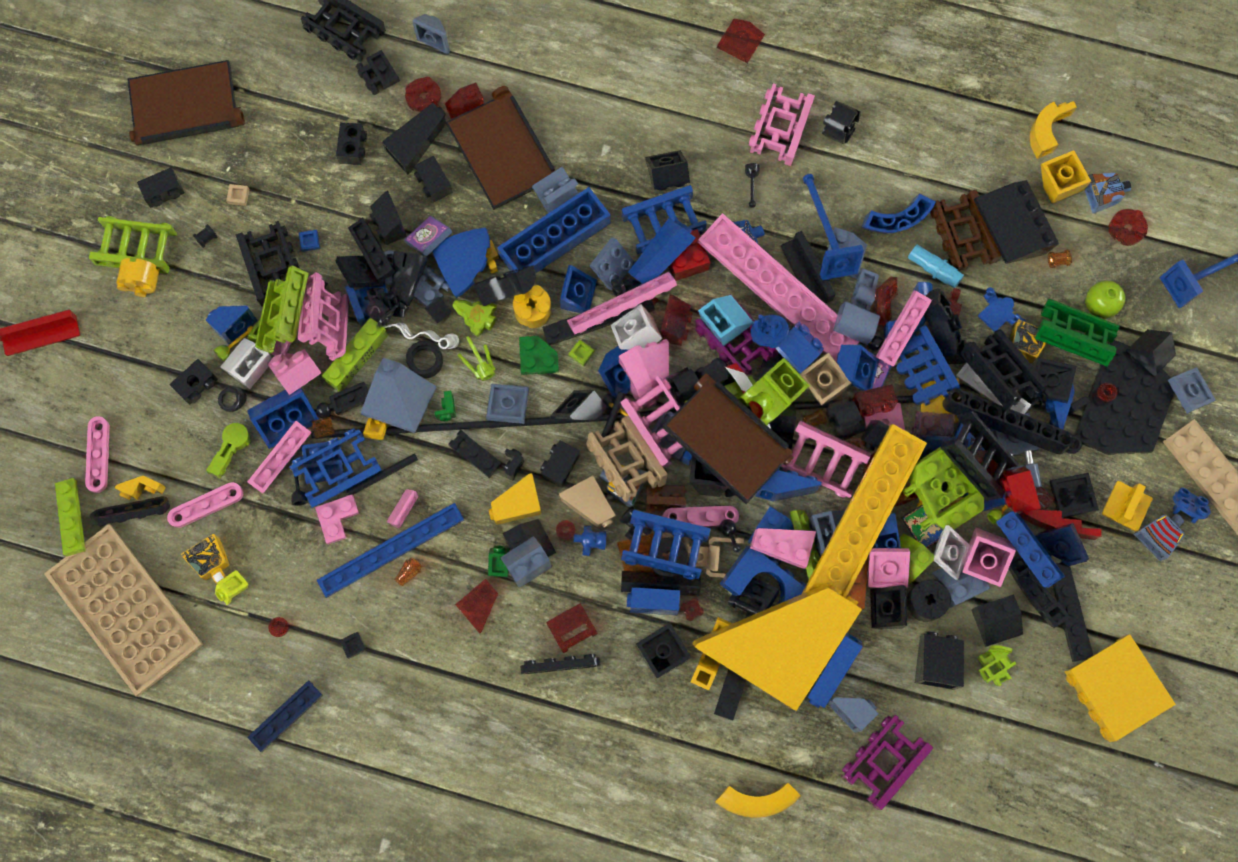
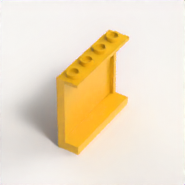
M1130 634L1122 636L1105 649L1075 667L1064 671L1067 675V682L1076 689L1079 701L1086 705L1090 718L1097 722L1101 735L1109 742L1121 739L1176 705Z

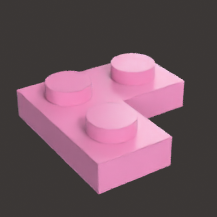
M349 495L315 507L326 543L329 545L346 539L341 520L359 514L354 496Z

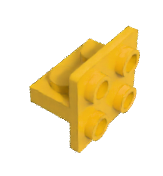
M1117 481L1102 511V515L1133 531H1138L1153 498L1143 493L1146 486L1140 483L1130 487L1121 481Z

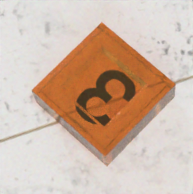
M331 417L312 421L315 438L335 434Z

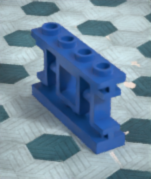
M353 428L344 433V438L338 440L336 437L327 442V447L323 449L317 447L309 452L310 456L306 458L301 456L292 461L293 465L289 467L293 471L294 476L297 477L305 473L313 490L305 494L312 508L382 471L376 458L373 457L366 461L357 444L365 441L360 429L356 431ZM357 436L358 439L351 442L356 452L345 456L341 448L333 451L334 448ZM321 455L323 456V458L316 461L321 469L317 473L311 475L307 467L301 470L298 469V467ZM340 455L348 471L331 480L323 463ZM360 458L364 467L369 464L373 465L354 477L348 478V475L354 473L350 463ZM325 477L329 485L337 482V486L314 498L313 494L320 491L315 483L316 481Z
M1011 511L997 521L998 526L1043 587L1049 588L1065 577L1018 512L1014 513Z

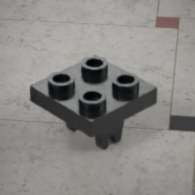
M1089 473L1049 481L1057 511H1062V518L1099 510Z

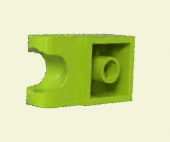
M783 358L751 386L741 398L746 403L754 401L760 404L763 409V415L760 419L768 425L810 385Z

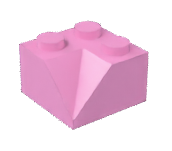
M305 349L295 354L282 353L276 355L267 363L289 395L321 374V371Z

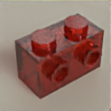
M892 384L856 392L852 398L861 417H869L879 412H890L898 402Z

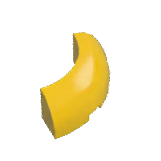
M784 783L773 793L759 797L742 794L731 786H727L715 802L725 810L736 815L761 818L786 810L801 795L789 783Z

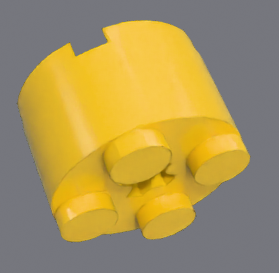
M130 258L122 259L116 281L117 289L135 292L136 296L146 297L147 294L155 292L160 269H156L157 266L146 260L136 259V262H130Z
M535 285L527 293L514 296V314L520 324L528 328H539L546 324L552 312L551 301L548 293L541 286Z

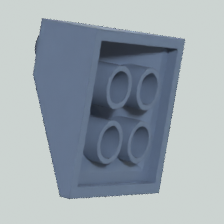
M383 358L374 375L361 410V415L415 433L434 395L436 386L401 363Z

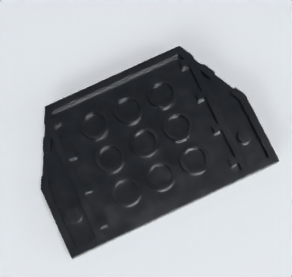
M1116 340L1113 343L1108 342V344L1115 346L1117 349L1116 354L1108 366L1100 364L1088 396L1091 402L1084 407L1074 435L1081 439L1083 445L1107 455L1151 453L1154 451L1174 394L1168 382L1171 377L1163 369L1156 376L1150 373L1126 351L1130 347L1129 345Z

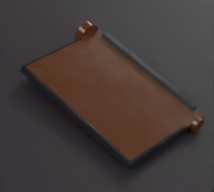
M229 60L128 78L134 130L129 131L131 141L135 142L137 146L245 125L243 111L241 107H236Z
M501 86L494 90L492 93L493 100L446 122L449 131L493 210L533 191L532 185L555 171L554 166L507 86Z
M706 373L694 386L697 392L662 428L739 499L747 504L782 464L787 466L794 458L791 455L793 452L788 448L789 445L720 382H715Z

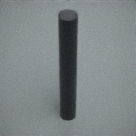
M618 392L601 435L603 438L611 433L621 408L620 402L624 400L625 393Z

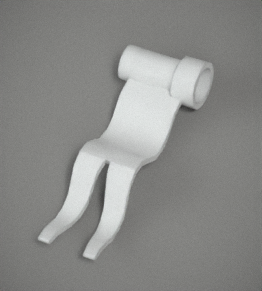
M404 323L383 326L384 328L391 326L400 328L407 339L418 338L426 334L433 341L438 342L441 349H453L459 344L458 336L453 333L441 338L432 330L422 331L413 335Z

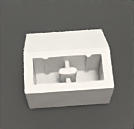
M244 338L220 368L248 389H251L269 367L267 363L271 361L272 357L268 352L256 348L254 342Z

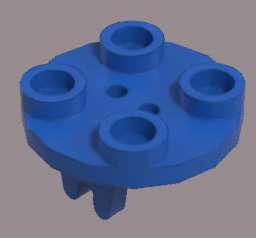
M759 314L758 320L754 321L751 328V337L753 342L760 346L776 348L787 337L789 326L781 316H763Z
M1180 488L1172 497L1175 503L1173 514H1178L1182 510L1191 516V522L1194 524L1198 519L1208 518L1211 513L1208 506L1209 501L1203 496L1192 494L1186 488Z

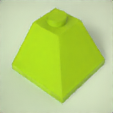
M903 533L899 537L901 548H909L910 550L909 585L934 561V554L922 543Z

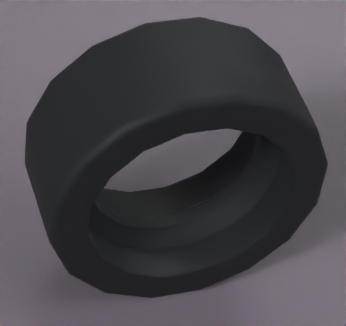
M427 340L418 341L408 349L406 363L409 369L419 376L431 378L441 370L443 356L439 347L433 342ZM424 349L431 350L436 356L435 364L427 370L418 369L414 364L415 354Z

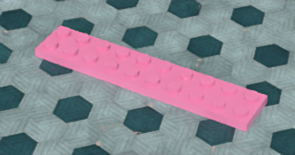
M723 213L698 239L697 242L789 324L794 326L798 321L801 324H805L809 328L811 335L821 341L824 348L822 353L824 355L829 353L836 363L841 345H857L859 343L857 340L833 331L837 314Z

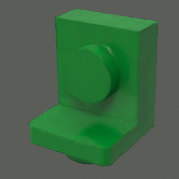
M451 390L444 391V398H441L442 408L446 410L435 411L437 420L443 422L450 421L456 417L454 395Z
M501 545L490 548L488 576L508 577V570L500 557L510 552L509 548Z

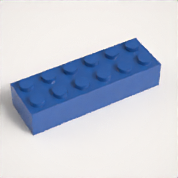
M588 187L498 246V254L510 271L514 269L522 270L525 266L533 265L535 273H537L611 224V215L590 187Z

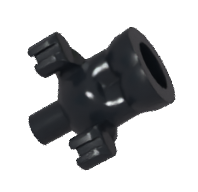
M632 506L619 519L621 523L630 527L625 534L629 540L633 538L635 529L634 524H630L632 512L635 510ZM646 527L642 530L647 536L652 531V529Z

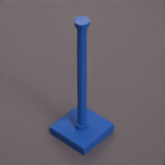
M812 174L805 175L803 182L807 184L832 250L825 251L820 271L821 279L827 280L858 274L864 252L862 245L845 248L839 247L813 182L814 177Z
M1238 253L1195 274H1192L1185 261L1181 260L1159 278L1178 308H1182L1203 292V289L1197 282L1198 280L1238 262Z

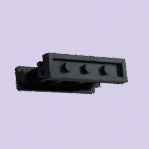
M318 0L322 7L316 15L313 16L307 12L305 14L306 17L302 16L300 18L304 30L308 33H314L323 42L327 41L337 51L345 52L350 59H356L361 62L363 60L362 56L367 53L362 44L370 35L376 39L379 38V35L382 36L386 31L384 22L349 0ZM331 5L337 8L333 15L328 13L332 8ZM323 18L327 20L326 24L324 25V28L319 26V23L323 20ZM340 18L351 23L344 33L333 28ZM360 23L366 26L361 33L357 31ZM352 36L356 38L353 46L347 43Z
M276 221L275 225H269L270 234L255 239L251 231L247 232L246 235L243 232L235 234L257 301L261 307L264 306L266 294L259 274H261L264 281L273 278L276 282V279L281 280L280 275L287 273L288 264L300 268L297 259L293 258L291 254L294 252L293 246L286 239L289 236L285 225L281 226L279 221ZM276 232H279L285 250L283 252L280 245L270 247L269 242L278 240ZM249 241L253 248L261 245L263 247V251L254 253L256 261H254ZM278 254L282 266L265 272L262 259Z
M1001 329L986 338L984 342L986 346L979 348L975 342H968L960 353L1006 410L1010 409L1012 405L1018 404L1022 398L1019 395L1020 393L1026 392L1030 398H1038L1048 386V383ZM1002 364L1010 374L1003 376L995 366Z

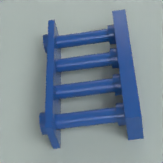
M691 185L622 208L621 216L623 221L632 223L640 242L636 244L637 254L643 253L652 241V239L646 240L638 220L639 217L649 216L654 231L657 234L661 226L655 213L661 209L666 210L669 219L675 222L677 217L673 206L681 203L691 223L687 227L692 231L698 229L700 235L706 231V220L698 223L690 203L693 197Z
M633 510L630 524L635 526L630 550H623L621 560L629 565L639 564L680 574L687 579H699L702 569L695 568L699 549L703 541L707 542L711 528ZM645 527L654 531L649 556L637 553L642 530ZM664 532L671 533L674 536L668 561L657 558L661 536ZM683 537L693 540L688 566L676 563L681 538Z

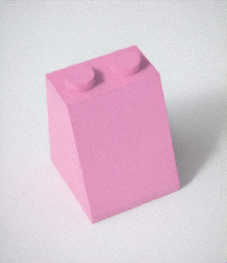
M975 527L969 542L970 547L962 572L1001 587L1016 549L1008 539Z

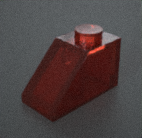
M475 82L460 88L445 103L451 119L484 104L483 96L477 83Z

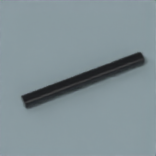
M414 453L346 491L348 495H354L414 463L418 458Z

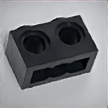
M340 122L336 151L339 164L361 165V160L365 158L363 144L367 141V131H364L362 124ZM349 151H355L352 154H348Z

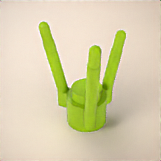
M467 336L466 339L479 362V365H477L478 370L460 353L457 356L475 374L477 379L481 378L482 381H486L495 375L494 371L496 369L492 363L487 345H484L488 364L486 361L483 362L471 338Z

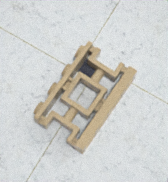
M629 415L622 418L621 423H615V433L603 438L599 431H596L595 434L592 432L588 434L586 442L588 450L594 453L597 464L603 467L606 478L614 484L617 495L622 497L624 502L629 501L631 496L632 498L635 497L637 493L635 487L648 481L652 488H655L656 485L661 487L666 484L667 472ZM625 435L629 442L620 445L618 441L623 439ZM611 444L613 449L607 451L606 454L603 447ZM629 452L635 462L622 468L616 457ZM645 465L648 472L640 475L637 470ZM630 474L633 479L628 480L625 484L621 477Z

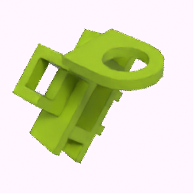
M992 645L987 652L978 656L977 659L983 667L977 671L986 683L993 681L996 686H1001V683L1012 679L1007 672L1008 669L1016 665V662H1011L1007 656L1012 653V648Z

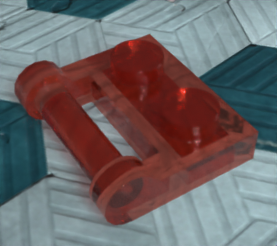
M581 603L546 622L563 654L568 651V648L591 635L594 637L598 634ZM584 624L587 626L588 629L563 642L561 637Z

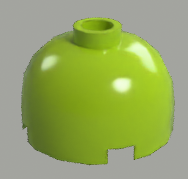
M1100 281L1088 290L1085 304L1092 315L1103 317L1102 319L1112 318L1122 310L1125 304V293L1121 286L1113 281Z

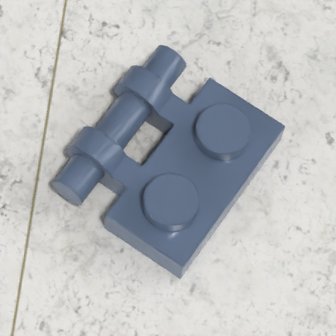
M425 266L414 298L427 307L437 297L444 298L443 294L440 293L442 288L448 292L450 287L444 277H439L432 268ZM429 279L436 283L434 287L427 283Z

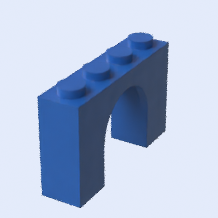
M751 545L745 547L719 583L734 596H740L755 575L761 572L770 574L777 580L780 587V598L776 605L801 595L807 585L802 581L798 582L795 580V575L789 570L781 569L778 566L779 563L772 557L767 558L763 553L751 549Z

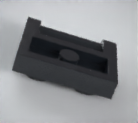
M752 578L740 596H734L733 594L730 596L728 605L733 608H740L754 615L772 606L779 594V589L756 578ZM742 595L762 604V606L758 609L739 600Z

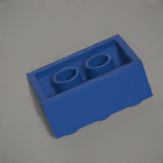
M302 387L290 395L284 390L247 410L250 420L269 449L277 445L295 421L299 422L306 429L320 422Z

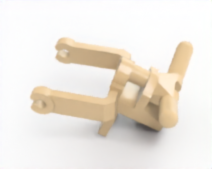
M711 536L707 540V546H700L696 566L705 567V573L710 577L724 578L727 573L710 572V570L718 571L720 547L712 545L714 541L732 543V541L727 537ZM683 537L681 541L686 547L689 562L692 546H690L689 538ZM734 537L736 543H744V538Z

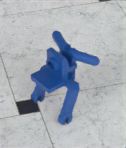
M992 287L987 288V293L983 297L989 305L978 317L992 331H997L1006 321L1010 325H1013L1019 319L1026 322L1018 313L1016 315L1012 313L1014 311L1012 309L1014 307L1012 298L1005 297L1002 299L1000 297L998 299Z

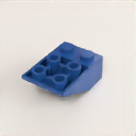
M778 469L755 494V497L774 502L817 492L822 482L817 481L818 479L813 476L802 477L795 471L788 470L784 472Z

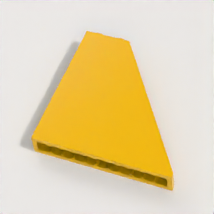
M822 585L694 640L693 645L709 657L797 711L862 609L857 606L859 603L857 600L849 595L847 598L840 595L842 591L831 585L829 588L826 585Z

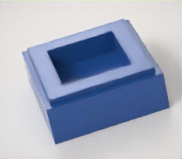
M317 230L299 232L302 252L320 249Z

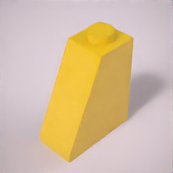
M532 474L525 476L491 502L492 508L488 509L491 520H495L496 525L541 515Z

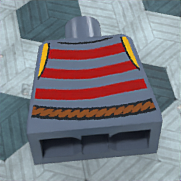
M1164 514L1136 531L1134 535L1159 561H1162L1172 554L1185 534L1179 527L1185 521L1178 514H1175L1171 519Z

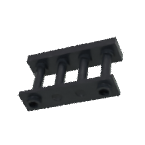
M973 410L958 414L957 418L961 421L963 427L957 439L943 442L941 449L987 501L1002 498L1005 491L999 486L998 482L1005 469L1017 467L1019 463ZM969 432L975 438L970 450L963 444ZM980 446L987 451L981 464L975 458ZM993 458L998 466L991 477L987 472V468Z

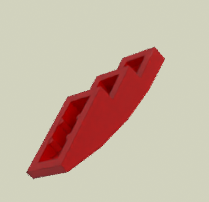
M1029 510L1018 512L1024 520L1046 530L1073 523L1079 537L1082 539L1096 540L1102 537L1101 529L1082 528V520L1062 519V511Z

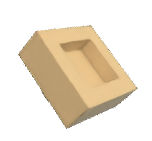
M229 184L226 202L232 205L246 206L249 194L248 186Z

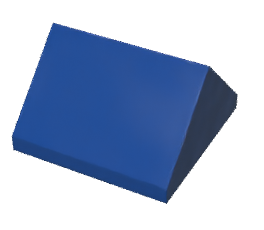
M568 265L560 297L561 309L581 314L590 310L597 280L574 266Z

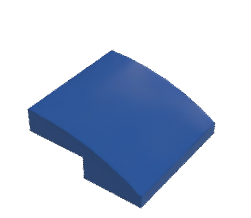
M327 442L301 445L303 458L310 456L309 452L317 447L321 449L327 447ZM339 445L338 447L334 448L333 451H336L340 448L342 449V445ZM321 455L304 464L303 468L307 467L311 475L317 473L321 469L316 461L323 458V456ZM340 455L323 463L331 480L345 473L344 462ZM305 475L306 484H310L309 480ZM324 477V478H322V479H320V480H318V481H316V482H323V481H327V480H326V478Z

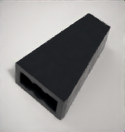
M434 103L430 104L382 141L385 151L407 175L411 173L414 165L419 162L446 125L445 111Z

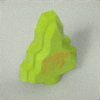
M455 300L452 304L457 314L463 317L465 324L470 327V332L477 337L485 329L490 331L496 322L497 317L493 316L497 308L496 304L491 303L483 306L479 301L471 303L467 300Z

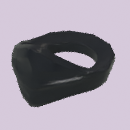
M234 386L225 388L218 396V404L226 412L239 410L247 400L246 393ZM228 392L235 393L236 402L230 407H226L223 404V396Z

